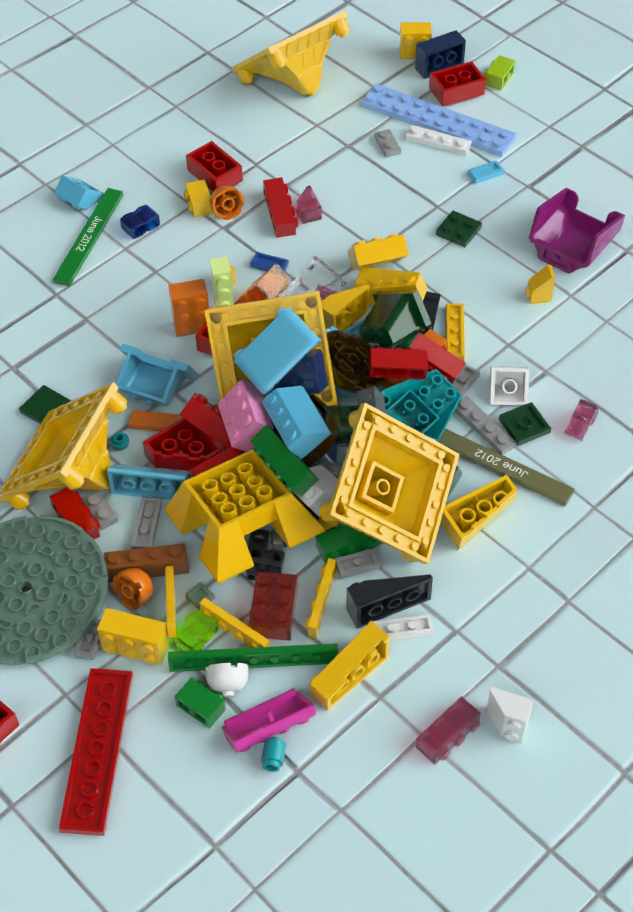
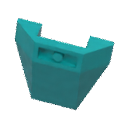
M437 369L427 372L425 380L409 379L386 388L381 392L384 394L387 415L427 437L436 439L437 442H439L463 396Z

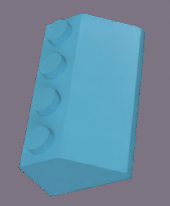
M303 386L276 388L261 401L287 448L300 459H303L332 434Z
M114 464L107 469L111 493L134 497L171 500L183 481L191 478L190 472L183 470L175 471L164 468L129 466L126 464Z

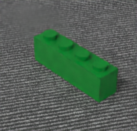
M267 424L250 441L255 447L253 451L259 457L265 458L263 462L271 470L274 468L276 471L274 475L281 482L285 481L287 483L285 488L290 493L294 494L296 492L302 497L319 480L306 464L287 448L280 435Z
M348 525L316 535V547L325 565L328 558L335 559L367 549H374L378 545L384 544Z

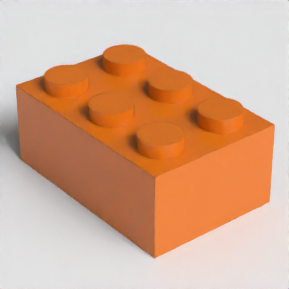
M204 279L169 284L171 311L176 337L198 333L206 322L204 310L209 309L208 292Z

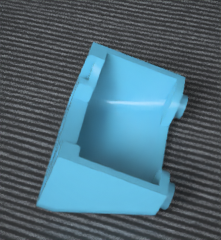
M282 307L275 314L277 318L244 350L241 348L234 355L236 358L234 363L263 395H267L274 388L275 384H278L310 352V349H313L322 341L290 307L286 309Z

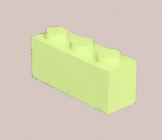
M228 257L209 259L215 306L234 305L232 276Z

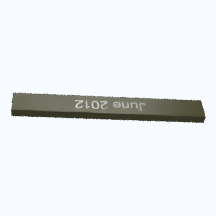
M448 429L444 430L438 442L459 453L460 457L502 477L507 475L511 481L561 505L566 506L574 494V488Z

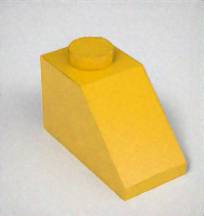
M547 265L529 278L528 286L525 287V295L529 297L530 304L551 302L555 282L552 265Z

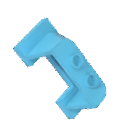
M123 343L121 345L120 351L126 355V359L116 385L119 387L118 390L128 394L129 398L134 400L141 398L144 399L145 403L153 406L155 403L168 406L184 378L197 380L198 374L188 364L173 359L171 362L144 354L138 348Z

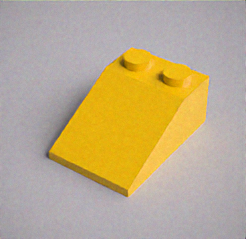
M366 284L331 294L324 300H321L325 327L330 328L333 326L344 332L369 311L370 286Z

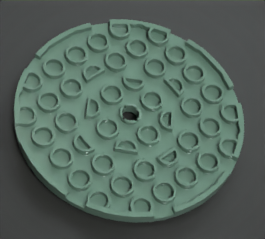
M40 515V517L27 518L26 516L14 518L0 524V664L26 665L50 659L77 643L90 630L99 617L108 591L106 562L95 540L73 522L54 516ZM32 585V590L22 592L24 586Z

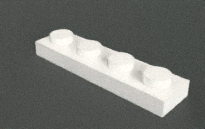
M414 125L410 127L406 134V140L464 156L467 155L472 146V141Z

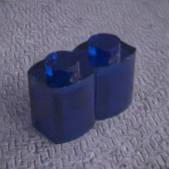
M143 205L134 212L123 215L120 219L121 228L132 239H136L145 234L146 231L157 228L160 225V218L148 205Z

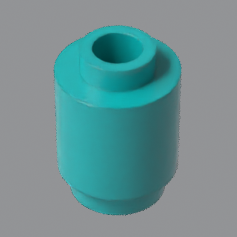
M270 737V739L264 742L261 763L262 768L266 771L277 772L283 765L286 744L281 738Z

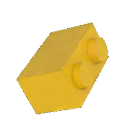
M205 179L185 183L184 198L188 200V210L192 211L193 216L199 217L213 214L210 205L211 196Z

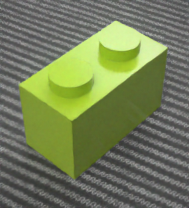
M499 55L492 61L489 69L485 70V85L502 90L514 74L516 61Z

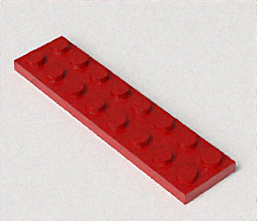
M90 668L58 828L60 833L105 836L133 679L132 671Z

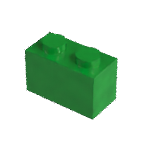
M190 678L174 696L178 708L209 729L226 710L224 697L220 693H213L202 681H196L193 678Z

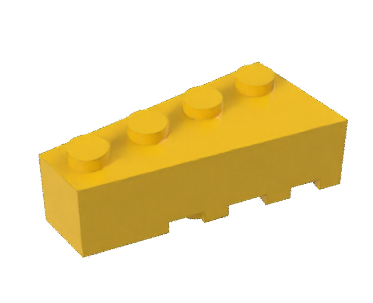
M370 267L361 268L353 288L366 284L370 286L369 305L375 304L372 294L378 291L418 290L423 301L428 289L419 272Z
M505 475L445 505L440 523L458 550L514 502L517 488L509 477Z
M370 621L319 674L312 678L310 681V694L329 710L388 659L389 636L374 622Z

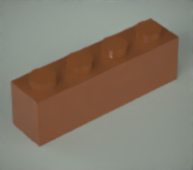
M185 543L104 552V559L108 570V583L113 582L114 576L127 568H139L147 573L150 578L165 576L166 566H173L174 575L189 573Z

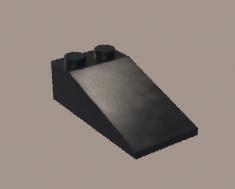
M429 574L365 580L360 583H353L347 587L346 610L357 629L361 628L370 621L381 620L431 600L433 577Z

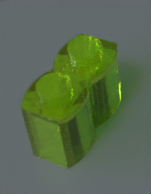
M199 609L194 613H190L186 617L185 624L176 628V637H172L173 646L180 651L202 650L204 645L217 633L218 622Z

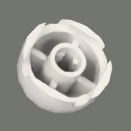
M231 663L209 665V667H206L207 683L214 692L221 693L223 697H234V693L241 691L247 684L249 675L248 665L243 663H237L238 667L231 665Z

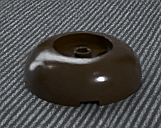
M341 330L326 333L334 385L353 394L373 386L379 388L385 378L369 377L368 358L370 349L373 347L352 333L350 336L343 334Z

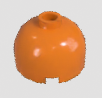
M231 185L218 187L213 191L210 198L212 211L217 217L224 218L225 220L237 217L241 213L242 205L244 206L245 203L241 192Z
M127 568L113 578L112 585L115 594L119 593L121 596L119 601L129 609L136 610L144 606L153 594L150 576L139 568Z

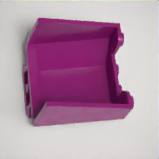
M565 188L537 208L529 240L531 243H534L540 260L569 274L591 265L619 233L626 215L618 211H612L607 215L605 222L577 210L579 202L577 193Z

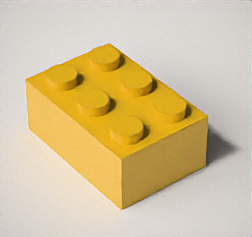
M398 233L388 235L384 239L376 237L368 241V243H365V240L358 241L347 250L352 270L394 262L409 256L405 236H399Z
M109 608L105 609L97 628L103 651L111 655H123L131 660H142L151 665H162L170 645L165 622Z

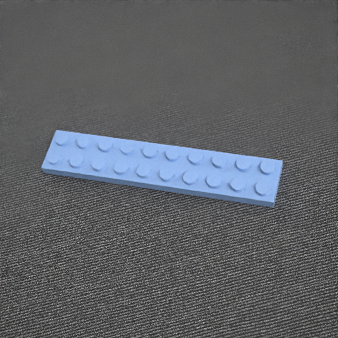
M375 84L361 100L362 107L415 126L472 141L473 147L503 157L516 139L517 133L379 84Z

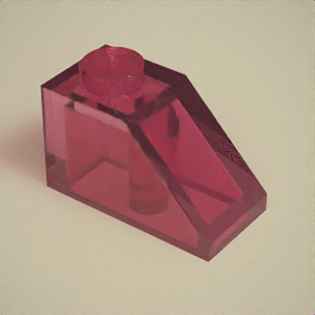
M310 185L305 188L297 200V208L295 209L297 218H300L303 224L322 219V207Z

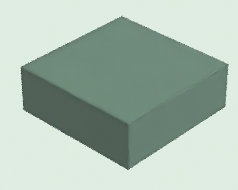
M201 582L185 594L186 599L199 611L200 602L204 598L210 601L215 599L214 594Z

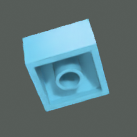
M64 175L61 176L54 192L60 196L59 199L61 201L70 202L71 207L77 210L81 208L88 210L101 200L104 195L103 192L83 180Z

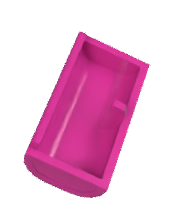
M293 688L225 720V726L221 728L231 748L236 753L245 752L256 743H264L265 740L270 739L275 734L285 733L292 726L308 722L309 718L316 715L314 704Z

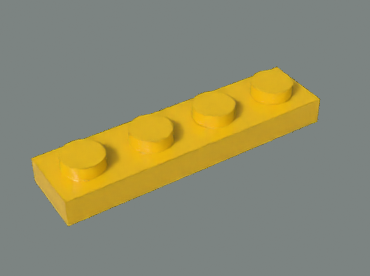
M328 558L326 566L323 565L320 577H322V581L317 583L315 591L317 597L312 599L310 607L312 614L311 617L307 616L305 628L308 629V637L316 639L336 573L335 559Z
M207 598L200 602L202 617L207 621H213L222 631L232 634L238 642H244L250 648L270 647V640Z

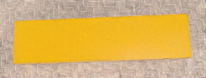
M446 303V350L462 361H465L464 304Z
M166 566V626L168 636L172 638L176 637L175 576L173 566Z

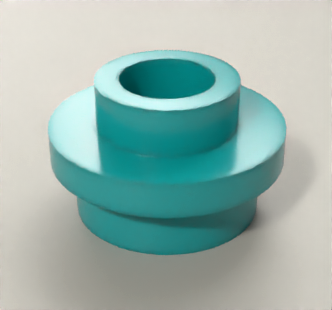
M121 432L114 434L110 439L111 446L119 451L126 449L129 444L128 435Z

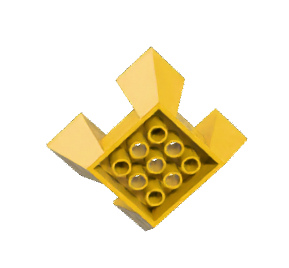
M253 449L183 481L165 508V513L182 535L205 524L208 525L199 558L218 584L254 567L244 536L269 523L289 548L325 532L323 526L294 494L290 493L285 488V485L274 475L276 471L267 467L263 462L265 459L259 457Z

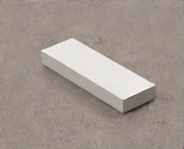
M430 614L372 621L389 636V641L434 635Z

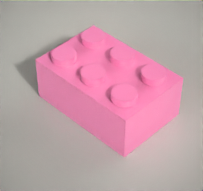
M242 379L221 399L218 407L231 446L248 452L255 448L250 441L266 424L272 429L274 427L268 412L261 402L263 400L261 392L254 384Z

